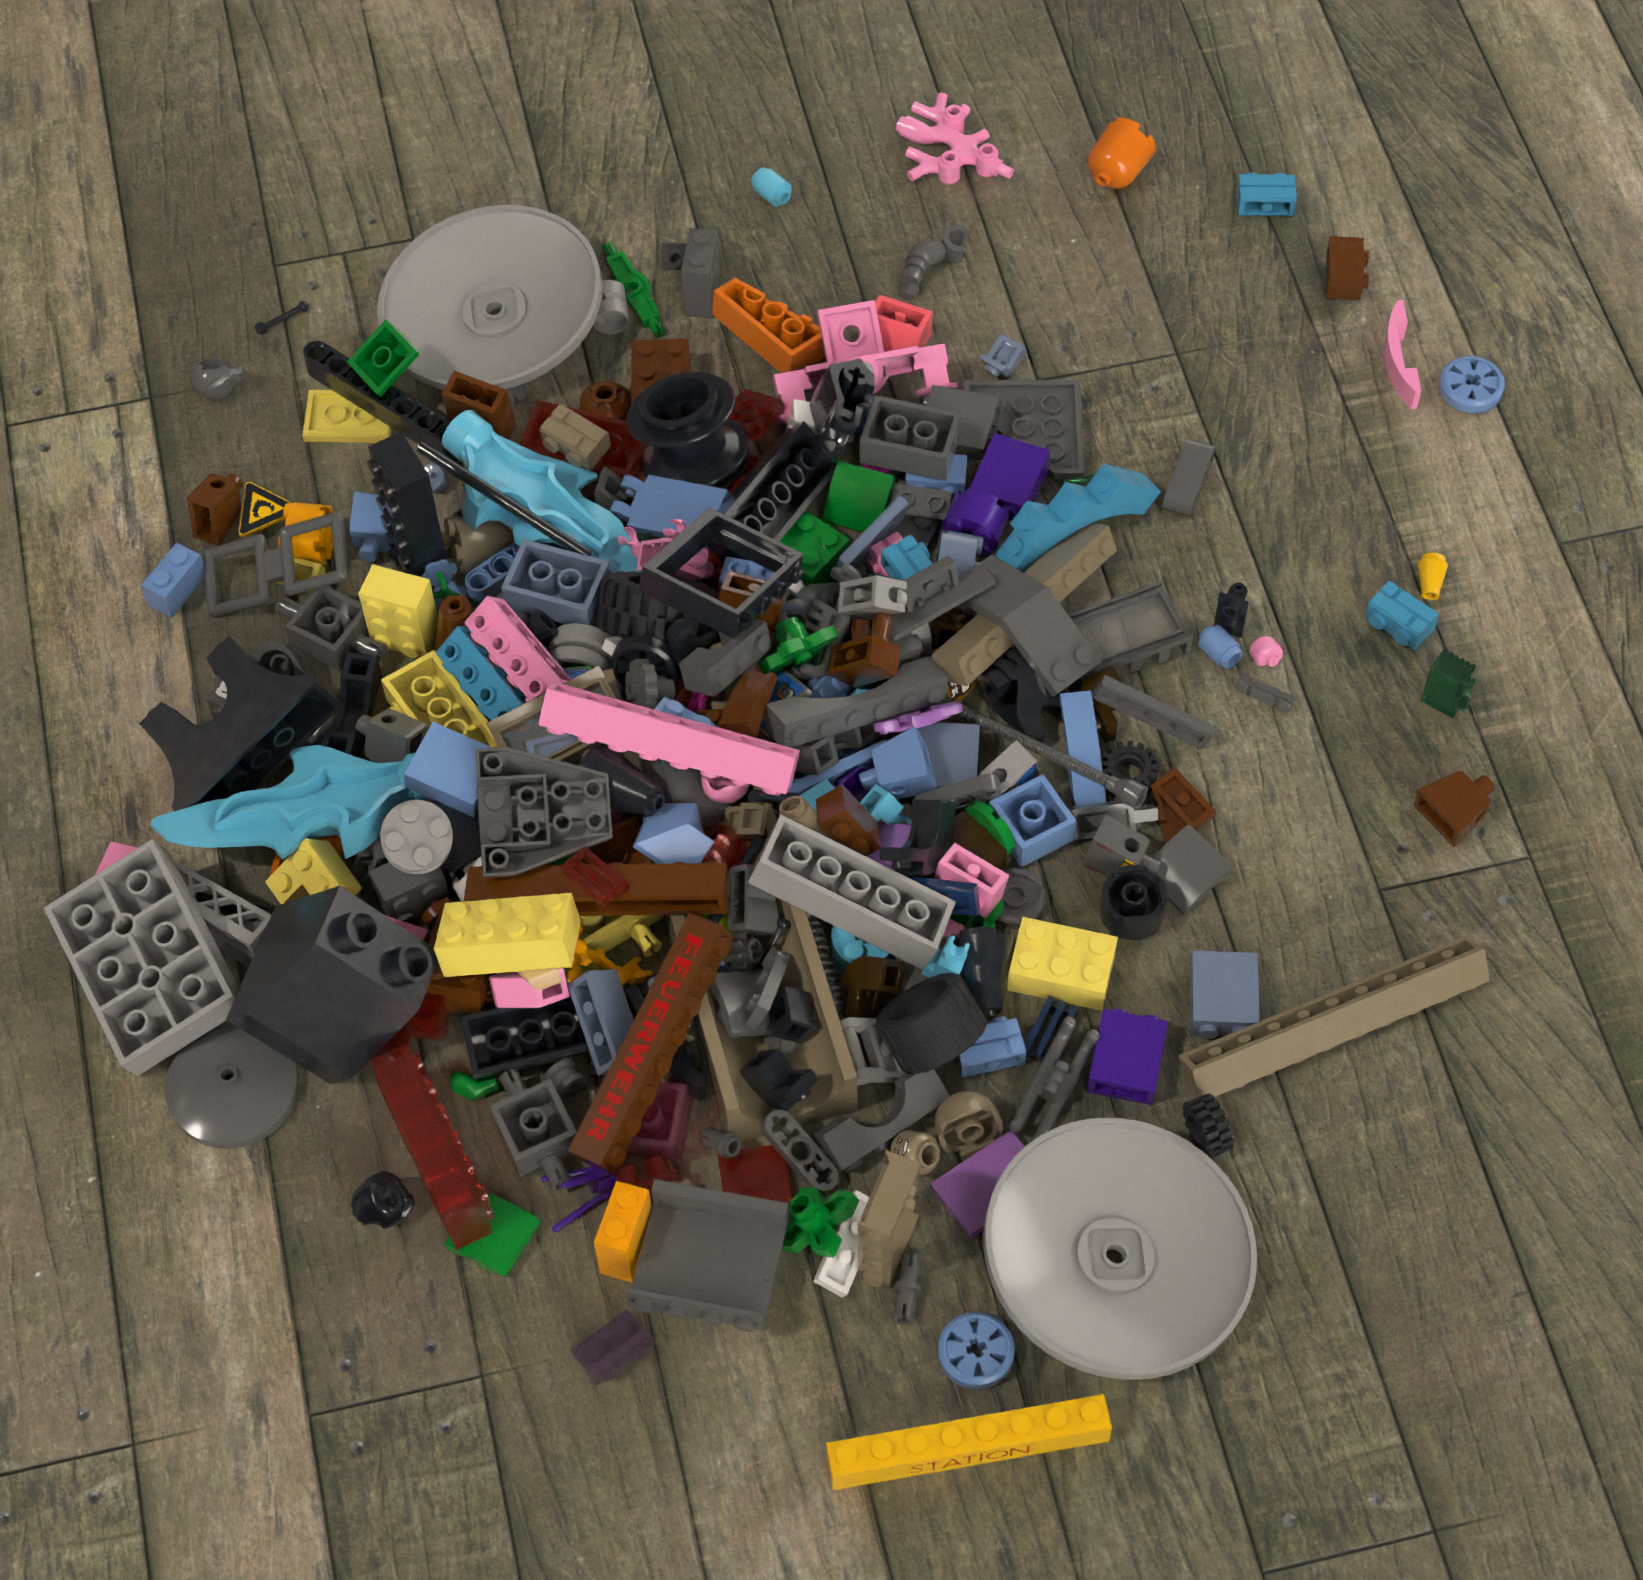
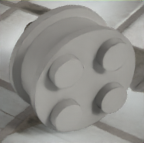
M424 800L405 801L395 806L385 817L380 832L381 846L385 857L396 869L412 875L426 874L440 867L449 856L453 841L452 826L447 815L435 804Z

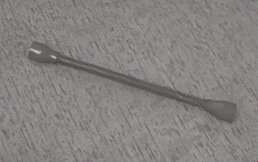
M946 696V701L941 703L946 704L957 701ZM962 704L963 711L956 714L1001 737L1003 736L1007 740L1013 742L1017 740L1024 748L1038 755L1040 754V756L1048 760L1050 759V761L1058 765L1060 764L1089 780L1091 779V781L1099 785L1105 786L1106 790L1114 793L1122 803L1134 809H1138L1146 798L1147 786L1134 780L1119 779L1102 773L1097 769L1095 770V768L1071 758V756L1061 753L1056 749L1054 750V748L1046 744L1044 745V743L1036 739L1034 740L1009 726L1007 727V725L999 721L997 722Z

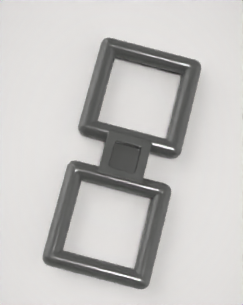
M333 512L282 527L279 531L280 548L267 551L266 538L262 534L206 549L203 552L208 614L211 617H217L267 603L271 599L270 584L284 581L285 593L292 596L347 580L349 572L343 515L340 512ZM332 526L336 571L296 582L292 537ZM254 548L258 593L219 603L216 559Z

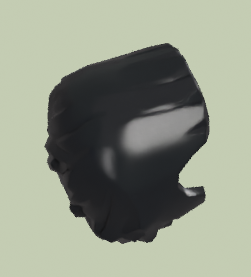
M381 1171L366 1178L354 1192L351 1199L352 1214L358 1222L363 1225H380L383 1229L403 1222L408 1218L415 1205L414 1196L408 1192L401 1179L388 1171Z

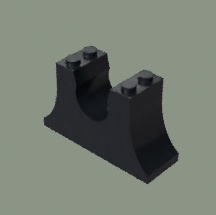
M228 636L206 657L214 674L224 681L227 689L224 707L215 718L206 723L195 725L177 710L161 701L148 712L147 716L139 724L158 744L170 764L174 778V799L171 808L177 811L217 799H227L239 792L257 790L290 757L289 753L293 749L299 748L342 704L309 674L290 676L265 669L258 660Z

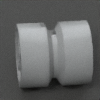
M603 280L602 301L593 326L596 331L602 334H617L624 331L630 323L625 287L618 281Z

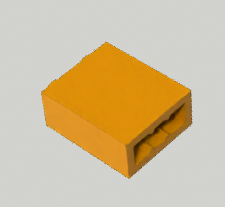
M616 1181L594 1240L600 1274L633 1282L652 1209L649 1190Z

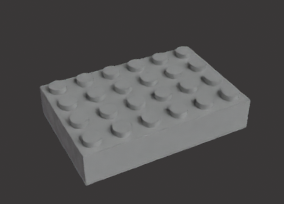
M151 839L43 908L121 1067L139 1076L226 1021L239 987L169 851L155 840Z

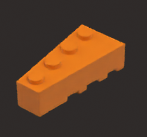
M733 278L714 290L712 315L780 373L805 369L806 366L813 365L825 357L820 326L812 323L813 318L805 314L799 316L789 311L788 305L780 301L772 302L765 298V293L737 278Z

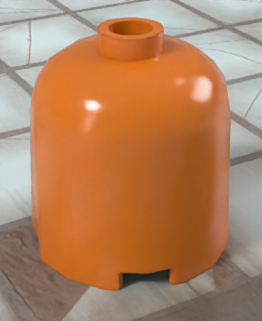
M1117 117L1114 122L1108 124L1088 155V169L1099 185L1112 189L1127 187L1155 154L1156 144L1150 134L1146 137L1139 131L1140 124L1128 118Z

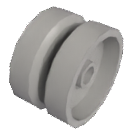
M571 623L558 627V632L551 636L548 647L549 653L562 668L596 667L599 665L601 669H611V655L602 650L605 639L611 636L601 629L587 624Z

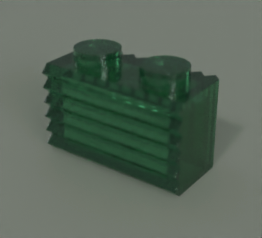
M1447 649L1442 650L1429 670L1421 702L1451 718H1454L1459 710L1464 712L1472 700L1473 696L1470 694L1478 679L1473 677L1476 669L1475 664H1470V661H1465L1464 658L1459 659L1458 655L1454 656L1453 652L1448 653Z

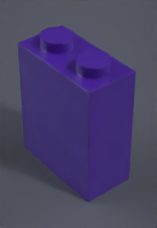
M994 433L970 488L985 491L998 498L996 504L1002 509L1006 505L1010 511L1009 520H1013L1027 500L1035 501L1050 468V450Z
M1118 1008L1111 1010L1103 1009L1099 1027L1100 1037L1096 1042L1087 1093L1153 1105L1168 1021L1161 1020L1154 1015L1139 1016L1129 1014L1127 1011Z

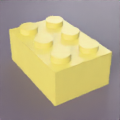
M372 564L358 593L370 638L385 644L387 650L401 652L411 658L422 657L431 652L438 615L430 579Z
M1022 917L1009 969L1007 991L1044 999L1052 996L1055 998L1054 1001H1064L1068 1004L1103 1011L1118 937Z

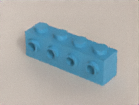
M457 626L435 653L443 661L442 666L444 669L454 675L460 682L459 686L462 691L471 696L478 704L479 712L493 720L526 703L524 693L509 683L506 678L508 674L502 667H498L489 659L488 655L490 653L484 646L479 645L472 639L470 629ZM540 716L529 722L531 728L528 731L520 732L516 728L503 735L502 738L505 740L524 741L539 724Z

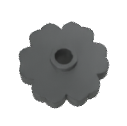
M635 658L634 661L630 662V671L626 672L625 702L655 709L664 697L674 700L675 685L672 679H667L664 675H657L654 664H650L648 659Z

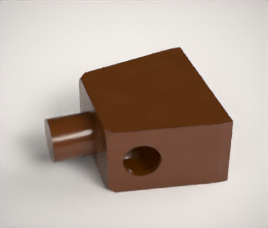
M214 473L209 474L189 494L187 502L193 538L216 546L221 545L241 512L239 489L242 487L243 481L239 476L228 474L227 477H223Z
M1457 771L1420 788L1413 806L1455 847L1486 816L1491 802L1487 795L1494 791V785L1486 775H1482L1475 781H1472L1463 771Z

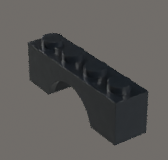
M347 652L340 676V703L342 706L338 709L332 729L325 730L321 746L333 748L360 758L366 736L356 730V723L362 715L367 714L371 717L382 679L377 656Z

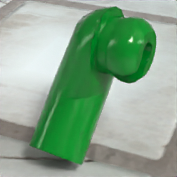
M456 1071L449 1077V1087L451 1090L470 1101L499 1090L494 1076L474 1081L473 1078L467 1076L462 1071Z

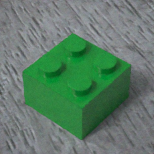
M806 510L779 541L803 553L801 565L803 575L801 580L804 586L828 583L832 579L831 570L837 567L839 557L850 546V539Z

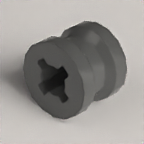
M570 1057L556 1062L545 1075L546 1079H551L552 1083L557 1087L556 1091L561 1099H568L576 1095L587 1083L586 1076L582 1072L577 1071V1064Z

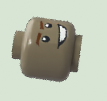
M905 1130L900 1132L891 1144L890 1152L921 1163L917 1175L923 1176L930 1173L939 1161V1144L936 1138L929 1133Z

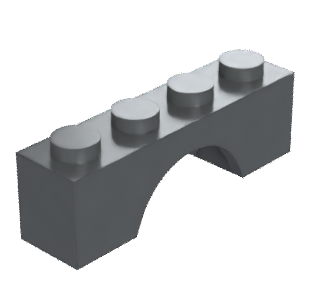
M934 1069L919 1074L905 1073L894 1081V1104L888 1115L880 1122L871 1126H862L849 1117H838L815 1132L813 1136L823 1153L839 1170L845 1169L850 1171L862 1164V1157L869 1152L877 1153L890 1145L889 1139L905 1130L915 1129L917 1127L916 1121L925 1115L927 1118L934 1116L939 1105L946 1098L950 1097Z

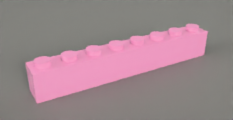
M553 682L546 689L538 724L547 727L546 730L556 735L569 733L576 735L579 741L594 744L596 741L608 744V748L613 751L626 752L629 750L637 752L639 757L645 760L656 761L657 759L669 761V764L677 769L694 768L701 770L700 773L706 777H726L732 779L731 782L735 785L749 787L751 784L762 787V790L767 794L776 796L781 795V793L787 794L790 789L800 753L798 749Z

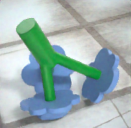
M440 560L429 563L425 567L426 573L423 574V578L430 579L431 586H436L433 597L437 608L440 609L442 601L449 596L460 595L466 598L467 590L465 587L456 586V583L451 581L452 575L457 571L454 563Z

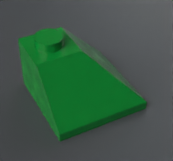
M385 319L350 357L347 363L381 397L420 355V350L402 331Z

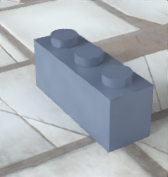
M616 969L587 971L567 984L598 1076L607 1074L634 1021Z

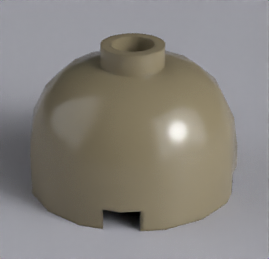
M962 1091L946 1098L939 1105L934 1118L936 1137L941 1148L948 1154H950L949 1150L958 1152L960 1156L964 1157L974 1155L994 1142L993 1137L997 1134L998 1130L1000 1135L1003 1131L1002 1119L995 1105L988 1097L976 1091Z

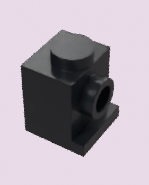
M784 987L775 996L769 1010L773 1037L802 1043L819 1027L818 1020L812 1019V1008L810 1007L808 992L794 987Z

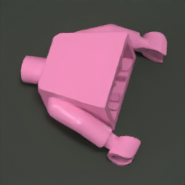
M668 520L676 526L677 531L674 529H663L662 531L666 538L641 541V543L638 541L633 527L627 526L623 528L629 534V541L621 535L618 536V543L622 546L629 545L632 549V554L638 560L636 571L641 572L642 566L687 528L683 520ZM704 547L672 576L688 580L708 579L713 573L714 565L711 561L707 560L709 553L707 548Z

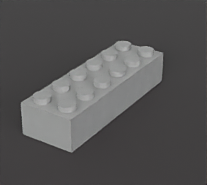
M783 815L779 816L771 830L747 882L924 970L937 951L956 901Z

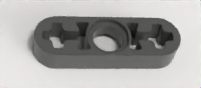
M994 774L979 775L920 793L915 796L914 800L956 802L955 810L961 809L975 801L984 802L998 797L1001 794L999 777Z
M774 1110L765 1116L761 1125L763 1135L808 1187L817 1188L821 1193L834 1188L839 1178L837 1168L796 1120L784 1110ZM772 1118L775 1121L780 1119L784 1121L785 1124L782 1126V1129L787 1136L793 1132L797 1135L790 1139L785 1146L781 1141L787 1137L781 1131L776 1133L772 1131L771 1128L774 1125L771 1120ZM796 1142H801L808 1148V1157L804 1161H799L792 1155L791 1149ZM816 1157L819 1162L813 1166L819 1172L824 1170L828 1172L829 1175L826 1177L828 1184L825 1182L818 1184L815 1180L818 1174L813 1167L807 1171L803 1167L811 1163Z

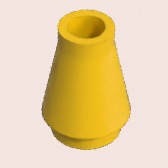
M1426 553L1421 556V560L1418 562L1421 597L1424 599L1435 600L1440 596V589L1448 568V564L1445 562L1446 558L1442 554Z

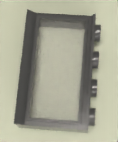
M1162 582L1143 585L1133 592L1115 595L1110 600L1099 604H1090L1082 610L1068 614L1102 660L1101 663L1074 682L1079 692L1083 682L1089 676L1110 667L1118 668L1127 664L1130 672L1135 673L1141 669L1143 658L1155 655L1159 663L1168 660L1170 649L1180 646L1185 656L1191 653L1193 635L1187 631L1162 587Z

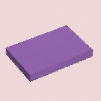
M1011 1131L930 1183V1189L969 1239L984 1230L988 1204L997 1181L1012 1159L1025 1147Z

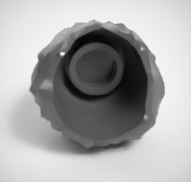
M213 356L210 360L204 361V359H200L194 362L190 369L189 380L192 388L201 396L211 400H218L230 394L234 387L242 381L246 370L241 365L233 368L231 365L222 362L217 356Z

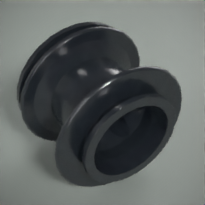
M679 373L657 381L636 397L627 412L626 424L633 438L648 445L641 462L642 471L646 478L648 475H654L725 489L742 475L750 459V440L745 429L737 422L729 419L736 405V395L733 387L726 380L709 373Z

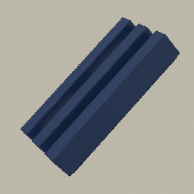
M1048 996L1025 1043L1026 1055L1041 1062L1045 1057L1043 1053L1062 1014L1075 1019L1079 1010L1074 1005L1072 1008L1066 1006L1067 1003L1064 1001H1060V1003L1054 1001L1055 998L1052 996ZM1051 1009L1055 1010L1037 1050H1033L1032 1048Z

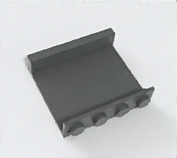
M654 1179L651 1190L653 1205L632 1288L626 1289L628 1306H632L636 1311L642 1313H651L652 1310L664 1312L675 1319L697 1318L703 1323L713 1326L720 1325V1323L734 1325L735 1328L745 1332H752L753 1329L764 1331L789 1221L788 1203Z

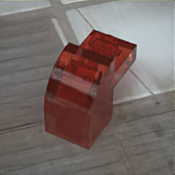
M425 994L420 1009L406 1023L409 1037L443 1041L449 1031L448 1020L451 1014L447 1012L446 997Z

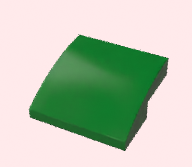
M838 461L828 492L822 521L863 533L887 508L895 477Z
M479 1190L443 1245L449 1252L473 1260L479 1268L506 1277L541 1221L522 1208L493 1194Z

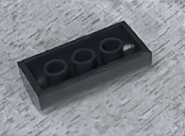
M570 991V997L540 1008H494L460 1016L474 1081L500 1075L506 1071L509 1073L511 1069L522 1070L560 1061L564 1058L590 1054Z

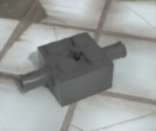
M328 586L314 589L303 605L286 595L281 597L284 603L278 600L275 607L276 613L291 619L285 626L291 647L339 671L343 669L347 652H358L377 657L378 655L381 657L385 656L387 646L368 637L369 632L360 602Z
M518 1069L510 1070L513 1082H511L506 1071L500 1076L499 1080L503 1084L508 1098L489 1106L493 1123L519 1177L543 1167L552 1190H562L558 1177H560L561 1182L571 1180V1177L561 1159L571 1155L568 1149L577 1131L551 1079L527 1089Z

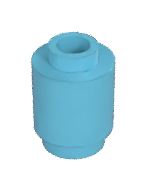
M760 168L752 176L751 185L754 191L772 206L783 205L790 199L791 184L772 169Z

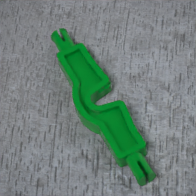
M609 241L608 245L604 243L602 250L607 255V268L612 274L614 281L622 283L625 290L635 289L626 295L628 307L636 315L642 327H649L655 338H659V335L662 337L665 334V330L660 324V312L651 298L650 284L647 278L639 271L634 270L623 251L618 253L612 242Z

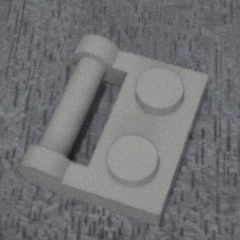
M850 1017L840 1020L856 1071L857 1085H864L869 1082L894 1083L896 1079L905 1074L875 1027L877 1018ZM857 1033H861L870 1067L866 1066Z

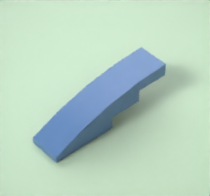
M1091 691L1061 693L1059 701L1064 725L1063 735L1066 754L1103 773ZM1067 769L1073 806L1106 802L1104 786Z

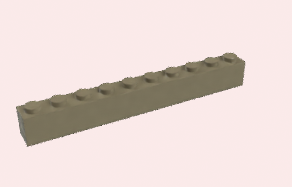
M1466 935L1178 1055L1185 1088L1194 1098L1207 1093L1216 1098L1218 1095L1235 1088H1241L1247 1083L1263 1076L1272 1075L1289 1065L1300 1063L1315 1054L1329 1051L1334 1046L1351 1039L1360 1038L1363 1034L1372 1030L1388 1026L1403 1017L1417 1014L1429 1006L1445 1002L1460 993L1474 990L1479 985L1490 981L1485 948L1469 935Z

